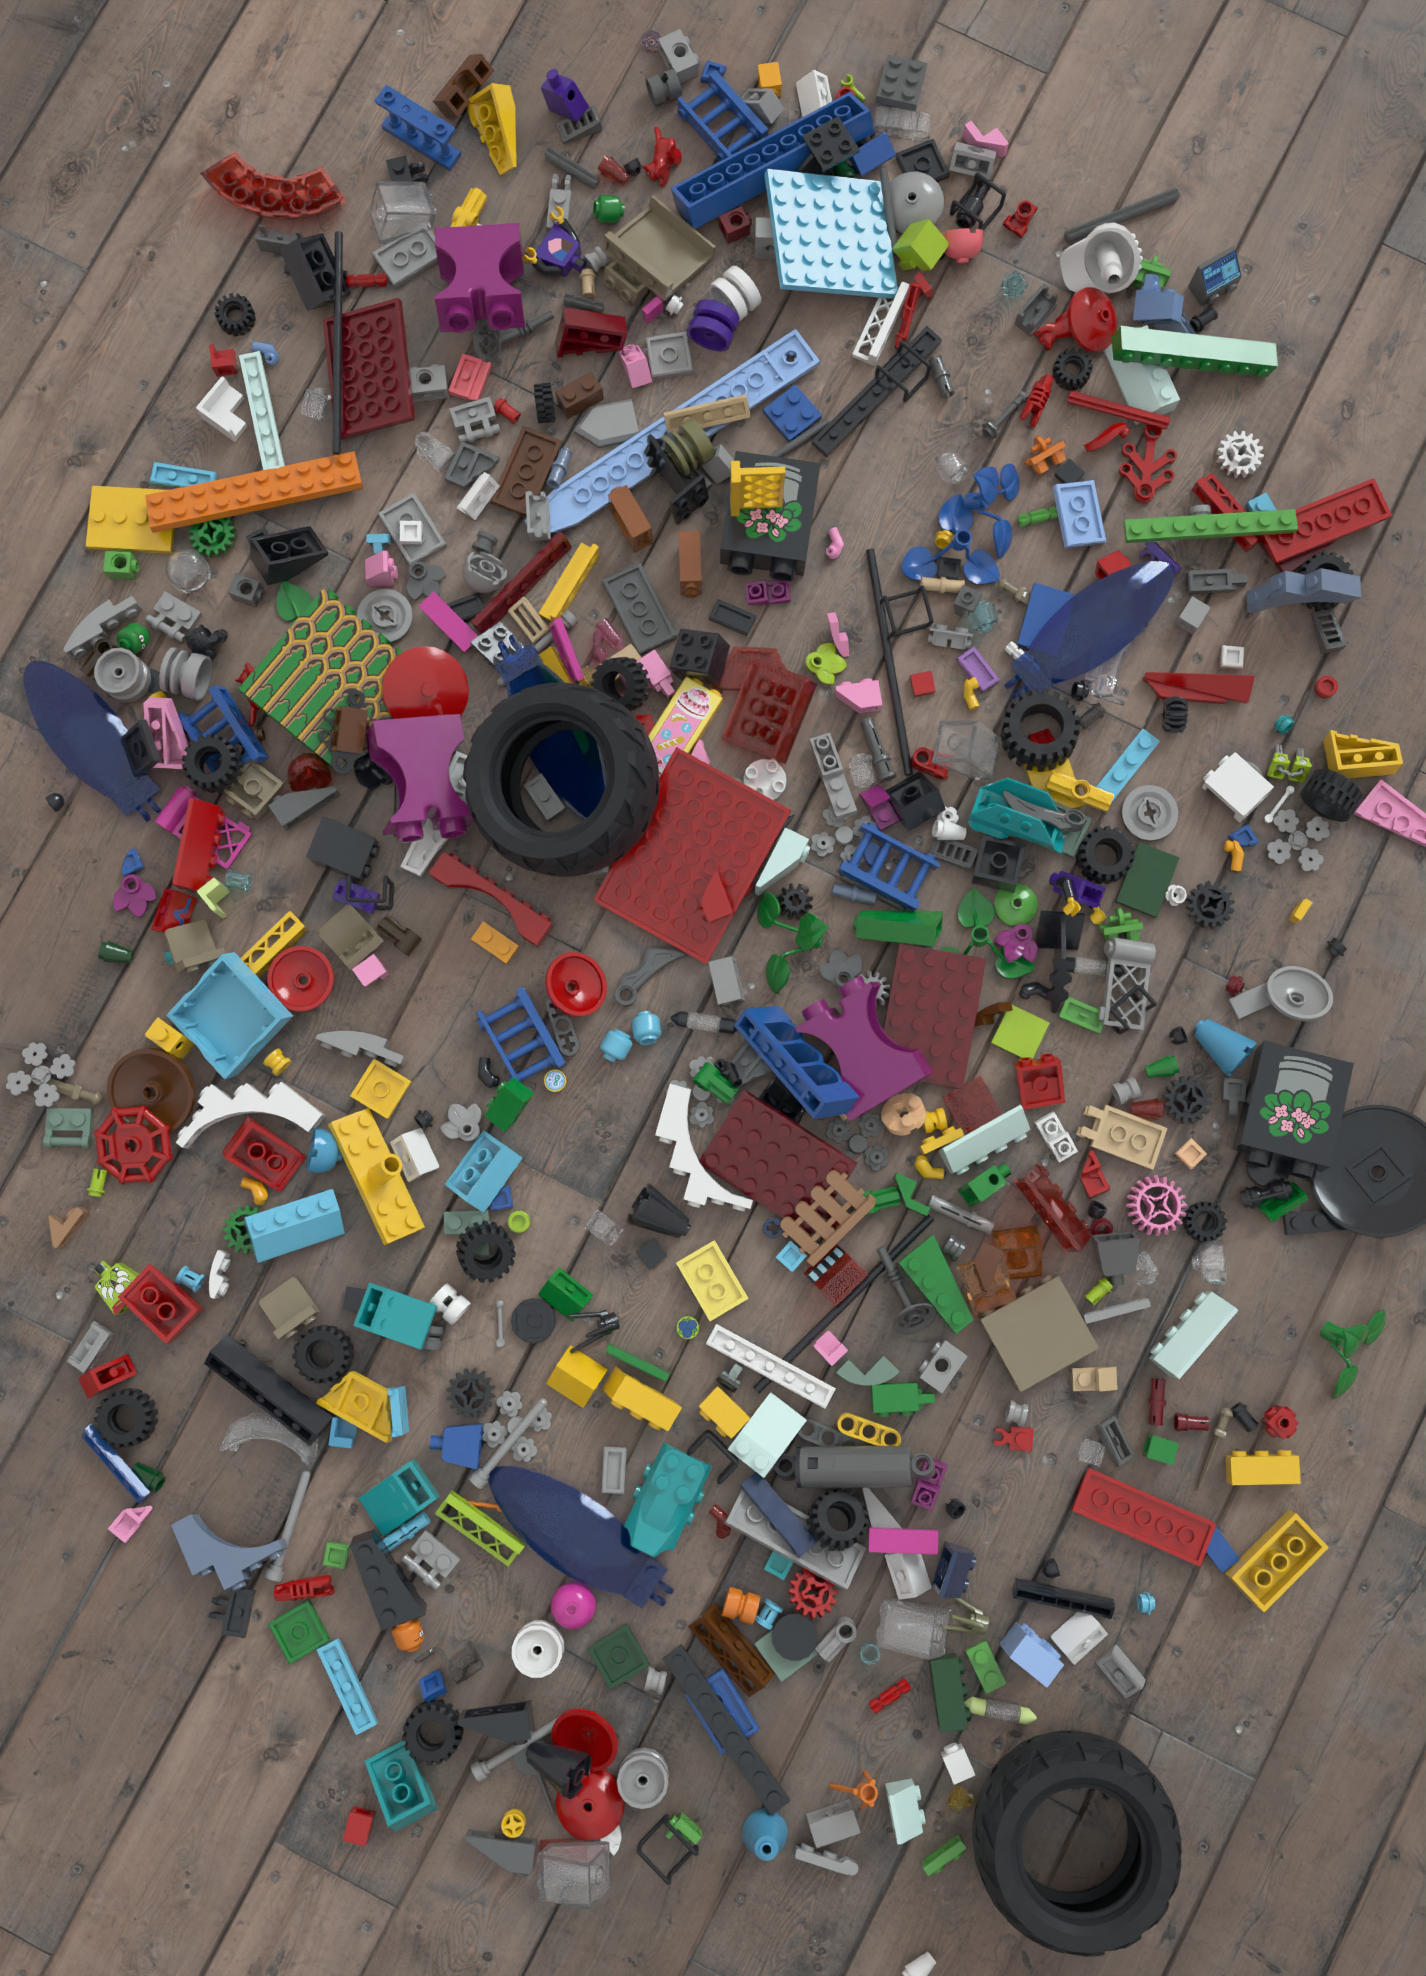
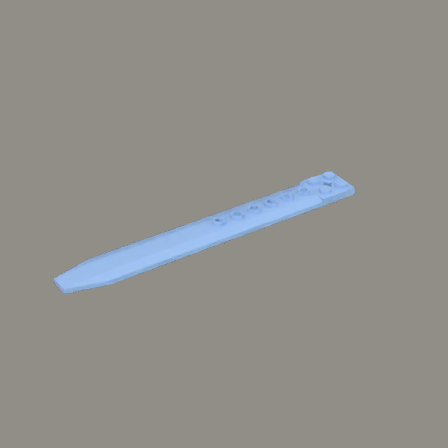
M794 329L674 410L744 394L747 395L749 410H751L782 388H786L819 366L820 360L799 332ZM786 355L795 356L794 362L786 361ZM664 416L561 484L558 489H554L546 497L549 498L551 534L576 526L609 504L608 494H610L612 489L627 485L629 490L650 477V472L653 468L647 466V461L650 457L644 455V450L647 446V436L652 434L655 439L662 438L664 435L668 436ZM731 422L702 429L709 438Z

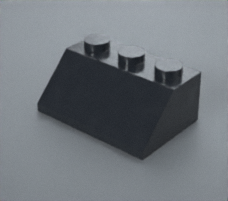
M323 233L296 239L279 250L307 311L321 308L334 302V256ZM344 278L342 298L351 294Z

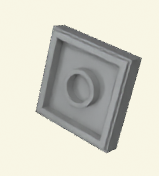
M687 331L645 338L652 380L693 374Z

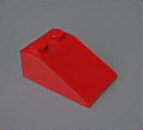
M250 1116L246 1117L222 1151L226 1160L281 1193L306 1158V1155Z
M151 1263L118 1296L166 1344L173 1343L204 1310L194 1298Z

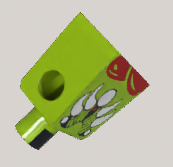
M103 1260L94 1268V1271L101 1277L95 1285V1289L115 1315H122L128 1307L118 1296L139 1273L123 1263H116L111 1268Z

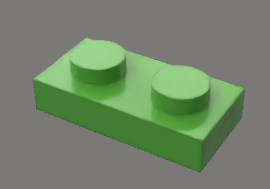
M1070 997L1064 1001L1058 1018L1097 1034H1100L1103 1028L1101 1020H1098L1099 1009Z
M985 1639L965 1649L986 1694L1007 1684Z
M957 1834L921 1860L922 1867L928 1876L932 1873L938 1874L945 1868L947 1862L950 1860L955 1861L964 1854V1850L967 1848L960 1835Z

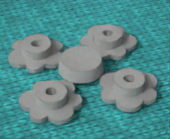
M829 805L828 809L823 811V818L827 820L828 826L834 825L838 829L835 831L834 837L828 836L826 832H822L821 835H813L811 849L816 851L818 856L824 857L827 853L833 852V846L836 841L840 845H846L844 852L840 854V858L845 862L850 861L851 855L857 849V847L854 848L853 845H850L854 835L860 836V839L864 835V833L858 831L862 823H872L874 825L876 823L871 821L869 816L865 815L861 820H855V827L851 830L849 827L843 826L844 821L848 817L836 820L833 809ZM864 855L862 856L859 863H863L865 861Z
M1280 810L1278 816L1273 819V823L1275 826H1278L1280 832L1286 831L1291 834L1288 838V843H1283L1281 839H1277L1275 843L1271 842L1267 845L1268 858L1274 859L1276 864H1282L1291 857L1289 853L1291 848L1293 850H1301L1298 862L1301 863L1302 870L1306 872L1311 869L1317 871L1324 858L1318 854L1317 849L1305 848L1308 843L1307 837L1314 838L1317 842L1321 841L1322 838L1329 837L1330 831L1327 829L1329 823L1316 816L1312 821L1306 823L1308 829L1304 834L1301 831H1295L1299 819L1295 817L1294 810Z
M33 1042L29 1044V1048H25L22 1051L25 1063L36 1066L31 1077L25 1075L23 1071H18L17 1074L10 1073L7 1077L8 1083L6 1088L11 1090L14 1096H18L22 1092H27L29 1089L28 1085L33 1081L40 1085L39 1090L34 1092L36 1105L39 1107H51L53 1102L59 1100L60 1094L56 1092L57 1087L55 1085L50 1086L47 1083L50 1082L52 1074L57 1075L59 1079H63L65 1076L71 1077L74 1074L73 1067H75L76 1062L71 1060L68 1054H63L60 1058H54L50 1069L46 1066H40L48 1056L45 1052L46 1045Z
M700 1056L698 1060H692L689 1064L692 1069L690 1075L694 1077L705 1062L714 1066L713 1062L705 1060L703 1056ZM673 1080L670 1082V1084L691 1089L687 1087L685 1081L679 1083V1081ZM695 1084L691 1094L699 1103L690 1110L692 1113L690 1122L698 1124L699 1127L703 1128L706 1124H711L714 1121V1116L712 1115L713 1108L707 1107V1104L704 1102L710 1098L711 1092H706ZM734 1097L728 1104H731L734 1101ZM717 1098L718 1103H723L720 1099Z
M505 1391L503 1396L497 1399V1405L501 1407L500 1413H507L512 1418L509 1419L507 1428L501 1426L499 1421H495L493 1424L486 1423L483 1426L484 1434L482 1439L487 1441L489 1447L494 1448L498 1443L503 1444L505 1441L504 1436L508 1432L511 1434L524 1419L516 1416L518 1409H521L523 1406L522 1402H520L521 1395L518 1392L511 1393L510 1391ZM546 1407L530 1424V1427H533L536 1432H539L541 1429L547 1430L551 1426L550 1419L552 1414L547 1412ZM522 1435L511 1447L515 1451L513 1457L516 1461L523 1459L525 1462H529L531 1457L535 1456L538 1452L537 1447L534 1446V1440L532 1438L527 1439Z

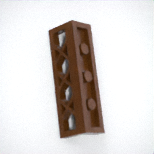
M714 1602L700 1617L691 1622L688 1627L749 1698L763 1689L775 1672L729 1618L721 1616L722 1610ZM702 1623L708 1630V1633L703 1632L698 1625ZM715 1643L720 1644L723 1648V1651L719 1650L715 1646ZM730 1660L734 1661L738 1665V1668H734L730 1664ZM745 1678L749 1679L755 1686L751 1688L745 1681Z

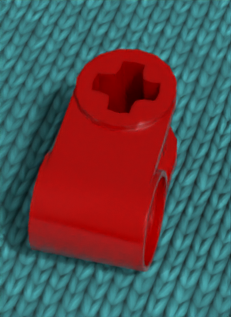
M926 747L916 749L911 757V764L915 770L943 781L948 779L949 767L954 763L953 757ZM917 755H923V756H925L927 762H926V763H920V762H918L916 756H917Z

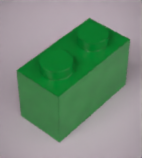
M514 1077L507 1083L503 1081L497 1088L496 1092L498 1095L489 1101L486 1106L489 1109L484 1115L485 1118L504 1133L515 1124L534 1095L531 1090Z

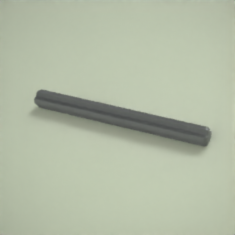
M1173 188L1068 229L1064 234L1066 242L1070 243L1088 236L1097 226L1104 223L1114 222L1118 224L1177 201L1180 193L1177 188Z

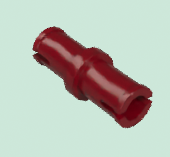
M1151 1378V1398H1148V1404H1150L1148 1424L1163 1426V1411L1167 1401L1164 1400L1166 1380Z

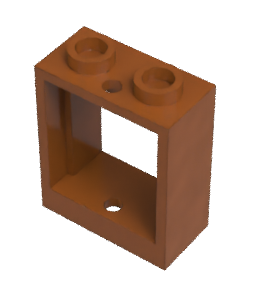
M627 485L612 489L610 494H608L610 512L632 550L636 553L653 543L652 527Z
M678 531L681 596L695 598L698 595H702L700 531Z

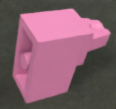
M655 649L636 662H641L644 665L642 669H647L649 673L646 675L651 683H648V687L657 692L662 690L667 699L675 695V691L671 686V683H673L671 672ZM619 673V678L627 689L626 680L624 676Z

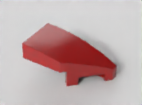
M1093 1150L1089 1152L1080 1177V1181L1089 1199L1110 1191V1187L1101 1171V1165Z

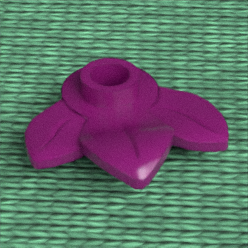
M128 875L122 880L121 888L114 894V909L120 911L128 907L134 915L142 917L147 910V901L156 900V891L150 884L143 883L139 876ZM136 882V888L130 889V884Z
M1018 924L1012 930H1004L998 934L995 944L1004 947V956L1007 963L1013 962L1021 956L1032 963L1037 956L1038 947L1032 939L1033 931L1028 925ZM1024 931L1026 936L1021 937L1018 932Z

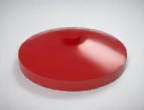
M422 646L402 652L389 664L382 680L383 702L393 719L460 714L461 717L468 702L469 686L463 668L454 657L438 648Z

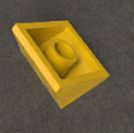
M570 1345L546 1384L584 1408L608 1369L579 1350L570 1353V1350L574 1348Z

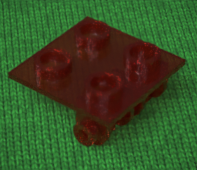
M981 1076L964 1084L963 1089L957 1088L942 1096L964 1135L1002 1115Z

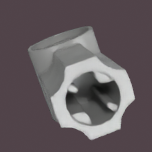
M840 1617L836 1621L835 1626L819 1641L815 1650L824 1660L830 1662L847 1643L854 1640L856 1637L854 1621L850 1617ZM843 1625H849L852 1628L848 1634H842L839 1629Z

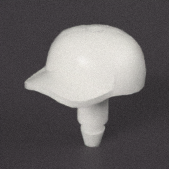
M1114 222L1097 226L1085 239L1073 244L1062 252L1060 266L1065 285L1074 292L1086 287H1094L1107 293L1119 292L1127 288L1135 280L1138 271L1142 268L1140 264L1143 260V257L1140 256L1142 249L1138 248L1139 242L1134 240L1136 235L1134 233L1131 234L1123 225Z

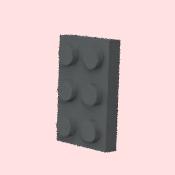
M887 54L875 103L916 112L927 63Z

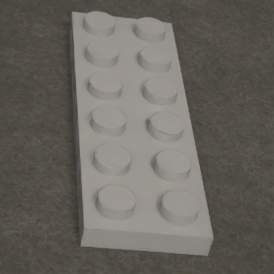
M742 1489L724 1523L845 1591L848 1589L866 1550V1547L855 1543L843 1551H838V1549L829 1551L828 1546L825 1548L820 1547L821 1542L818 1540L815 1545L798 1558ZM786 1504L808 1530L811 1527L807 1525L809 1516Z

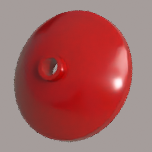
M1094 287L1083 288L1072 297L1068 307V323L1076 342L1090 352H1100L1107 349L1112 344L1111 337L1117 331L1118 324L1116 310L1111 300L1104 292Z
M307 946L291 947L281 952L271 963L267 976L268 988L286 1009L296 1012L310 1011L323 1004L329 997L334 985V971L329 960L320 951ZM306 977L307 983L302 985L300 981Z
M579 952L564 953L554 959L547 969L545 976L546 991L551 1002L561 1012L573 1017H584L598 1010L603 1004L607 992L606 978L601 967L591 957Z
M570 1709L563 1712L553 1725V1744L587 1752L591 1755L592 1767L590 1772L606 1769L614 1761L618 1752V1739L612 1726L599 1714L586 1709Z
M606 1769L590 1772L589 1776L584 1775L581 1780L584 1786L573 1799L565 1798L557 1792L556 1812L559 1821L571 1835L579 1839L598 1840L604 1838L616 1829L623 1817L625 1801L618 1792L617 1778ZM587 1802L591 1803L592 1809L586 1810L584 1804Z

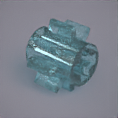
M1017 270L1011 274L1006 273L1005 280L1001 283V287L1005 288L1004 295H1008L1012 299L1018 295L1022 297L1024 289H1027L1028 282L1024 281L1025 274H1020Z

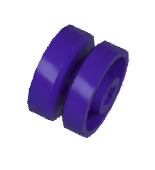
M709 299L700 300L696 303L693 318L688 324L687 335L692 341L703 348L719 352L726 351L730 348L733 333L738 327L739 316L733 309L721 302Z

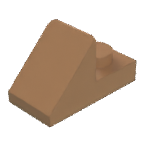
M84 1207L72 1208L65 1216V1222L56 1215H49L52 1246L56 1249H64L90 1212Z

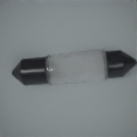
M1077 956L1066 957L1067 960H1075V965L1067 969L1068 972L1106 977L1108 960ZM1114 964L1115 976L1121 977L1125 973L1120 965Z
M679 1011L671 1016V1020L677 1026L686 1027L687 1029L734 1034L738 1031L734 1026L736 1023L735 1019L691 1011Z

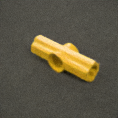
M476 187L471 188L462 206H458L455 209L450 227L476 226L479 221V214L488 199L487 195Z
M1052 771L1045 788L1069 798L1074 803H1083L1103 812L1108 811L1114 796L1110 792L1090 785L1085 780H1076L1056 771ZM1075 788H1082L1085 793L1084 796L1077 795Z

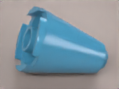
M1201 1019L1193 1029L1196 1031L1194 1034L1195 1038L1227 1077H1231L1235 1073L1234 1069L1236 1067H1241L1255 1050L1254 1047L1258 1045L1254 1040L1210 1019L1205 1021Z
M767 1808L753 1811L744 1821L742 1828V1839L746 1848L761 1860L769 1861L774 1859L785 1847L788 1839V1828L784 1818L777 1812L771 1816Z

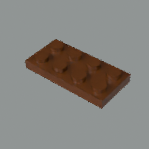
M523 426L498 482L500 487L490 500L491 504L527 517L526 492L532 491L534 496H540V492L543 491L551 472V465L556 461L559 450L562 447V440Z

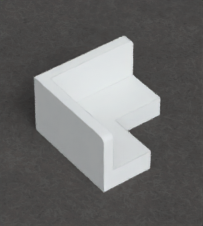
M222 376L196 407L203 420L233 442H236L248 427L243 420L233 414L245 399L244 396L232 388Z

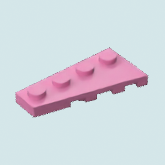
M1382 779L1379 780L1353 814L1426 847V813Z

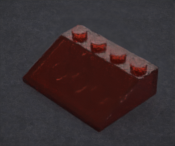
M753 659L723 733L722 740L786 764L817 683L806 676Z
M1034 1164L1013 1180L1063 1249L1066 1252H1080L1092 1237L1089 1233L1090 1227L1083 1219L1081 1221L1075 1215L1077 1210L1069 1201L1066 1203L1061 1196L1064 1194L1056 1183L1052 1184L1049 1180L1050 1174L1043 1165Z

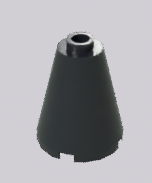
M649 1183L647 1188L644 1187L632 1205L634 1213L633 1215L628 1214L626 1220L630 1225L678 1239L681 1236L685 1237L691 1228L689 1218Z
M539 1740L531 1743L526 1750L527 1762L563 1797L573 1799L584 1786L581 1780L584 1775L589 1776L592 1767V1756L587 1752Z

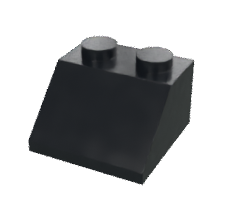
M920 771L885 790L890 796L889 802L899 821L908 831L946 810L939 789Z

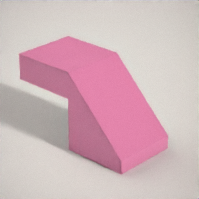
M972 121L964 125L962 137L968 145L997 151L996 156L998 157L1006 155L1009 143L998 128L983 136Z

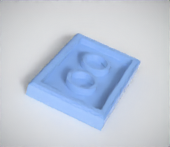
M1094 480L1054 485L1052 488L1064 548L1104 544L1106 537Z

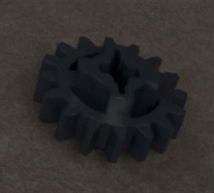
M1207 881L1204 886L1200 883L1196 886L1197 889L1193 888L1190 891L1193 896L1186 898L1188 902H1191V904L1186 906V909L1192 911L1188 917L1194 916L1196 918L1194 924L1202 922V928L1209 924L1210 928L1213 929L1216 927V923L1220 927L1224 925L1223 920H1230L1231 917L1228 914L1234 912V909L1230 906L1235 901L1229 900L1232 892H1225L1227 886L1219 888V882L1216 881L1211 886L1210 881ZM1197 899L1200 900V903H1199V906H1198V907H1197ZM1217 901L1213 907L1203 908L1207 903ZM1222 903L1224 904L1223 912L1221 910Z
M1184 1076L1179 1077V1082L1175 1079L1171 1081L1173 1087H1165L1169 1093L1162 1095L1164 1099H1167L1163 1107H1169L1166 1114L1173 1113L1174 1121L1181 1118V1124H1185L1189 1119V1122L1192 1124L1196 1122L1195 1117L1198 1120H1202V1113H1209L1206 1106L1212 1105V1102L1208 1101L1207 1097H1210L1212 1094L1205 1092L1208 1086H1201V1079H1197L1194 1082L1193 1076H1188L1187 1080H1185ZM1184 1085L1181 1093H1175L1180 1086ZM1187 1096V1098L1191 1100V1103L1187 1104V1101L1183 1100V1097ZM1200 1106L1195 1113L1190 1114L1193 1107Z
M468 1368L464 1369V1375L459 1372L456 1373L457 1380L450 1379L449 1382L453 1387L446 1389V1391L451 1392V1396L446 1399L453 1401V1404L450 1406L451 1409L458 1408L457 1415L465 1412V1418H468L470 1413H473V1416L476 1418L478 1417L479 1410L484 1414L487 1412L485 1406L492 1407L493 1404L489 1400L496 1397L495 1394L491 1393V1390L496 1387L495 1385H489V1382L492 1380L491 1377L484 1378L485 1371L477 1374V1368H473L472 1373H470ZM469 1378L467 1385L464 1387L458 1386L462 1380ZM478 1380L483 1383L486 1390L480 1388ZM472 1386L476 1395L470 1400L466 1390H469ZM457 1396H461L464 1406L458 1401ZM484 1399L480 1406L473 1408L476 1400Z

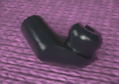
M724 1059L715 1061L714 1066L721 1072V1075L729 1078L733 1087H738L742 1084L741 1077L734 1064Z

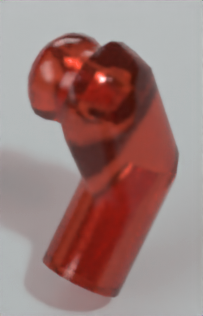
M714 1504L708 1513L717 1520L716 1536L720 1539H725L731 1532V1527L724 1524L728 1514L717 1504Z

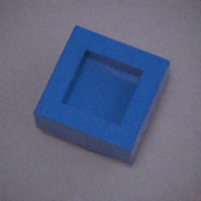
M440 1669L419 1680L423 1699L427 1703L448 1692L443 1673Z

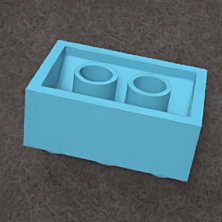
M483 1130L445 1185L466 1202L484 1213L497 1193L505 1185L512 1172L517 1168L522 1157Z

